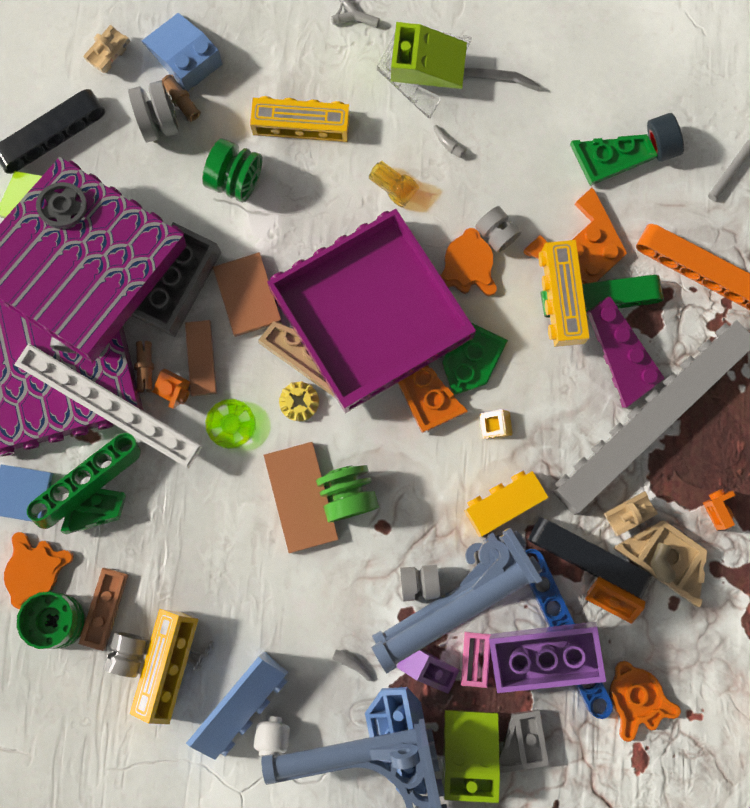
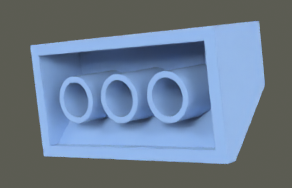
M263 652L186 744L214 760L220 754L225 757L235 745L232 739L239 732L243 735L253 722L249 720L255 711L261 714L270 703L266 699L272 691L278 693L286 684L287 680L284 677L288 671L266 652Z

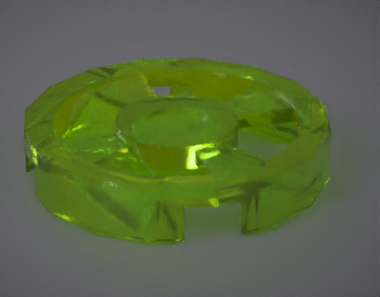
M225 399L216 403L209 410L205 420L206 432L209 438L219 447L226 449L242 447L248 440H251L256 430V418L251 408L244 402L236 399ZM225 405L228 406L229 414L223 416L218 408ZM244 411H247L250 420L241 422L239 416ZM221 427L223 431L215 437L212 429ZM239 432L243 439L235 443L234 434Z

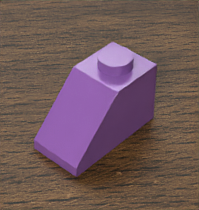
M422 649L402 660L397 665L398 669L415 680L445 693H449L460 671L458 668Z

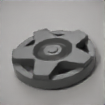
M59 182L51 184L41 191L36 201V209L42 221L54 228L69 229L80 222L84 215H86L87 201L83 192L77 186L71 183ZM58 189H65V190H64L62 193H60V194L57 193V192H55V190H58ZM77 194L81 197L82 203L75 201ZM45 199L48 205L42 209V203Z

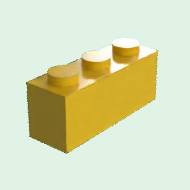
M523 470L511 477L513 481L511 484L504 487L500 483L490 489L491 495L482 500L479 495L467 502L469 508L464 510L479 537L484 536L549 498L533 471L526 474Z

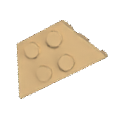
M664 520L615 545L614 550L644 571L650 573L654 578L694 606H701V585L704 583L705 577L703 567L707 557V550ZM659 542L671 547L667 561L672 570L675 571L676 578L670 583L659 580L651 567V561Z

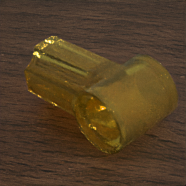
M382 160L379 163L377 162L369 174V179L387 192L389 198L400 207H405L419 190L418 184L411 177L405 174L400 175Z

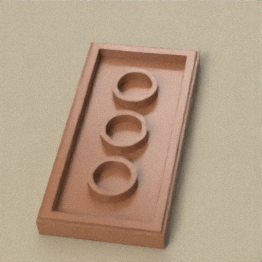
M313 442L264 454L288 552L293 553L339 540L334 522L328 523L323 506L329 503L328 498L321 497L319 493L325 490V486H317L316 480L322 477Z

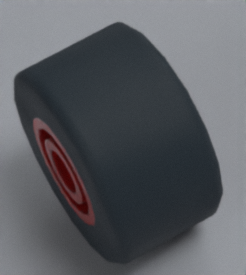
M667 113L648 120V137L657 153V160L663 162L682 155L684 152L683 136L679 123L673 113Z

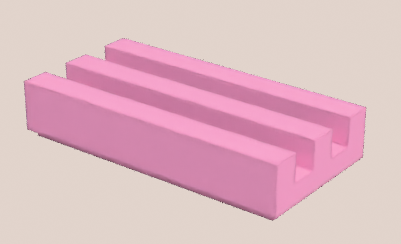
M464 631L461 686L487 688L490 657L489 638L491 634ZM470 638H474L471 681L467 680ZM480 639H484L482 680L480 682L477 681Z

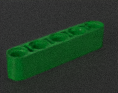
M646 275L582 284L586 313L606 297H611L618 309L650 305L664 300L659 275ZM541 291L544 317L550 318V315H546L545 300H548L547 291Z
M121 433L35 498L27 507L28 517L39 528L48 529L54 526L137 461L140 457L141 449L134 436L129 433ZM132 445L130 450L122 451L125 446ZM111 461L108 467L101 468L104 462ZM90 477L87 483L80 484L82 479ZM69 493L65 500L59 501L63 494ZM47 510L45 516L38 518V514L41 511Z

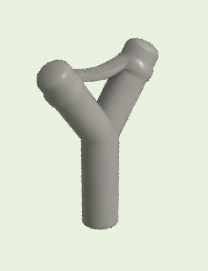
M339 0L341 2L340 8L335 15L331 16L333 25L356 20L377 28L380 21L378 17L358 11L350 0ZM344 6L347 12L340 14L342 11V7Z

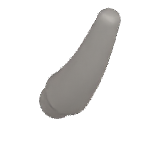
M435 125L433 127L442 145L451 154L453 153L460 158L465 150L458 143L447 137L438 125Z
M335 650L333 660L357 671L367 681L372 680L369 672L355 657L347 652Z

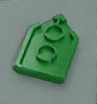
M471 323L476 330L474 338L447 353L442 361L454 395L488 383L508 342L507 339Z

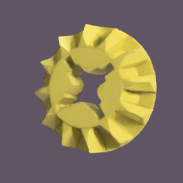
M302 381L290 383L287 387L283 388L279 397L280 409L287 418L293 421H305L311 418L318 409V394L311 385ZM304 394L303 401L308 407L306 408L301 405L294 407L295 402L291 395L300 397Z

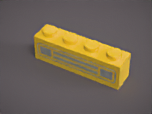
M269 96L253 97L250 126L253 135L348 142L349 104H344L340 101L324 103L314 99L297 101L294 98L282 100L273 99Z
M576 240L547 242L542 251L539 252V265L544 267L545 276H542L543 291H547L548 300H545L546 315H550L551 325L548 326L549 339L553 340L554 347L585 344L589 339Z
M159 609L131 707V715L148 724L170 725L198 618L177 611Z

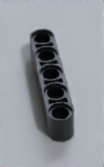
M91 89L78 92L0 142V166L7 174L21 170L101 119L105 114V108Z
M538 517L528 538V541L597 578L601 577L642 599L652 579L650 573L542 517Z

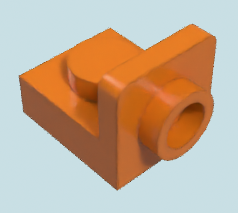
M164 368L160 371L152 392L170 401L168 407L174 409L187 401L190 395L188 388L191 382Z
M720 489L709 494L710 499L703 502L716 530H725L735 525L732 520L733 513L731 509L723 502L736 495L734 490L725 492L724 489Z

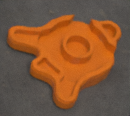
M468 228L464 231L463 235L449 244L444 259L445 268L440 276L448 288L455 287L463 294L468 293L472 285H477L486 296H492L497 291V286L491 277L493 265L492 250L488 243L480 237L478 230Z
M23 532L15 533L12 536L13 555L4 571V582L11 596V604L15 608L20 609L21 605L29 597L39 592H51L57 582L61 569L73 561L74 556L71 551L62 550L56 552L48 541H40L37 547L33 548L27 534Z
M620 661L616 664L615 676L610 685L609 695L613 708L620 718L619 735L621 739L626 742L633 741L641 723H644L649 730H656L663 718L675 719L680 716V707L666 698L661 684L652 673L636 668L627 661Z

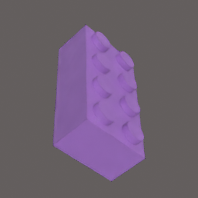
M597 622L493 633L489 638L497 693L606 682Z

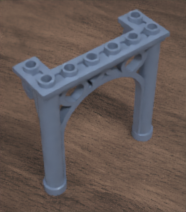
M508 528L502 531V536H495L494 533H489L486 535L487 538L483 540L484 544L474 543L470 545L465 553L466 562L468 564L475 563L474 553L476 551H479L480 562L461 581L460 586L386 631H379L372 635L376 644L371 648L386 674L397 668V663L525 585L542 581L539 575L542 569L533 556L530 558L527 556L523 549L526 543L518 531L513 533L512 529Z
M419 719V724H414V729L279 756L270 754L262 756L261 759L262 773L266 785L349 768H366L376 771L389 779L399 790L406 808H414L413 804L415 808H447V804H441L440 797L445 796L442 779H436L435 772L440 771L432 729H426L424 719ZM379 760H391L392 762L391 765L388 766L387 764ZM416 766V774L413 777L404 778L397 773V769H409ZM423 777L428 796L419 795L413 789L421 783Z

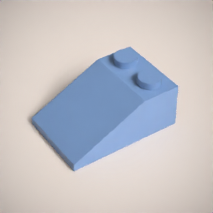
M179 13L142 40V43L169 74L174 76L183 90H191L223 65L219 50L202 31Z

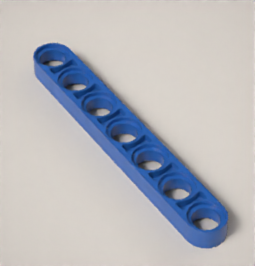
M536 549L525 550L526 554L533 553L538 557V564L542 569L539 575L540 577L547 578L549 581V588L545 592L537 590L536 583L529 584L548 626L575 624L543 555ZM551 601H557L561 607L559 614L551 616L547 612V605ZM603 682L595 683L589 689L584 688L582 684L576 685L591 715L598 719H605L610 716L613 705ZM599 698L604 699L606 702L605 711L595 713L593 710L594 701Z

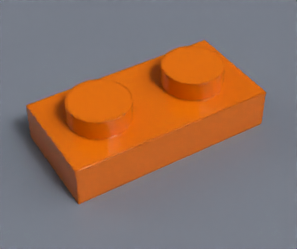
M601 577L597 578L588 590L585 600L631 624L645 609L646 601Z

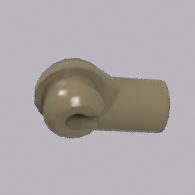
M659 542L651 561V567L659 580L670 583L676 578L675 571L672 570L667 561L671 547Z

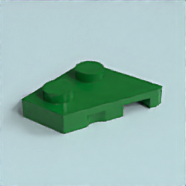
M107 489L98 490L64 517L61 532L63 534H70L120 520L126 494Z

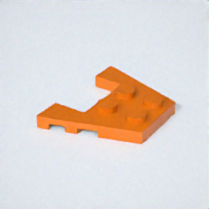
M591 187L575 203V206L591 221L589 225L572 239L576 240L582 284L598 282L627 254L595 190ZM539 235L524 249L523 253L529 257L533 256L539 259V252L542 251L547 241Z

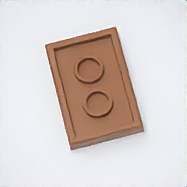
M260 252L213 267L235 337L268 327L273 321L277 323L282 322L274 296L267 284L269 280Z

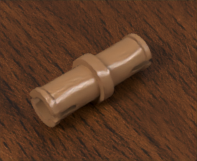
M166 75L162 81L167 93L172 98V103L180 108L188 121L196 120L200 116L201 111L197 109L189 98L190 94L187 90L182 89L173 75Z
M137 341V363L134 364V370L137 371L136 391L144 393L145 383L146 393L153 391L152 371L155 369L154 363H152V342L145 341V351H143L142 341Z

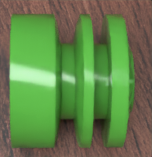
M351 465L335 469L316 480L318 487L330 486V488L319 492L321 497L333 496L334 501L323 506L328 523L358 516L380 508L375 491L363 492L362 487L372 482L371 477L359 479V476L369 472L367 465Z

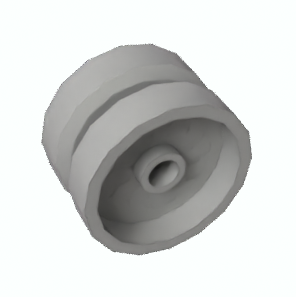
M162 80L149 84L151 100H149L146 91L141 86L128 89L132 109L146 143L159 139L160 134L157 123H159L163 134L167 137L179 134L175 109Z

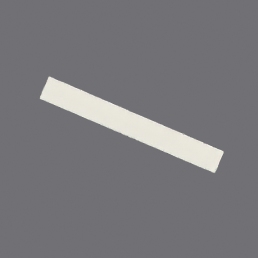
M29 343L14 364L187 468H190L202 449V446Z

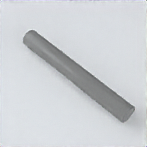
M747 140L708 194V198L712 201L718 199L749 156L750 140Z

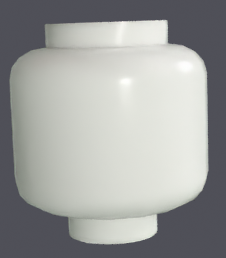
M267 716L266 721L259 722L256 725L253 744L254 748L259 751V756L270 754L279 756L280 753L286 752L289 743L290 727L282 723L281 717Z

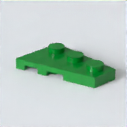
M647 134L619 136L617 139L607 140L602 138L582 142L580 140H572L570 143L590 186L652 161L657 157V153Z

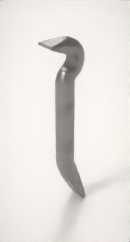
M473 67L464 68L463 80L467 77L514 81L536 91L540 87L531 79L515 71Z

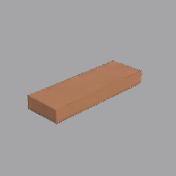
M211 321L185 322L191 396L217 394Z
M102 568L78 644L101 651L106 650L129 574Z

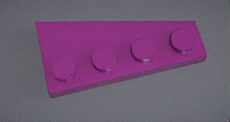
M606 297L587 311L597 341L601 343L604 352L603 357L611 370L612 381L615 388L618 389L622 408H627L665 378L612 298Z

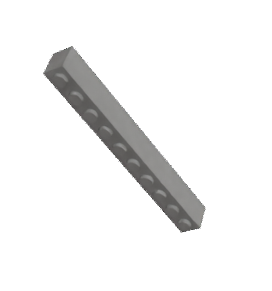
M737 320L730 325L724 323L715 332L717 337L712 342L709 339L706 340L697 349L700 353L695 358L689 356L680 365L682 370L677 375L674 372L671 373L662 382L665 386L660 391L657 389L653 390L645 398L647 403L642 408L636 406L627 415L629 420L624 425L618 423L609 432L612 436L606 442L600 440L591 449L594 453L588 459L582 457L573 466L575 471L570 476L564 474L555 483L557 488L553 493L573 514L581 512L750 351V332Z

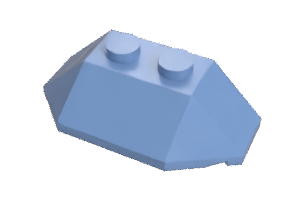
M408 687L382 688L365 712L369 737L414 729V724H419V719H424L421 702ZM379 760L384 762L388 766H390L392 762L391 760ZM416 766L409 769H397V773L404 778L413 777L416 774ZM424 777L421 783L413 788L417 794H427Z

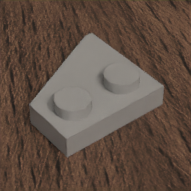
M538 709L512 713L499 757L500 773L549 766L541 715Z

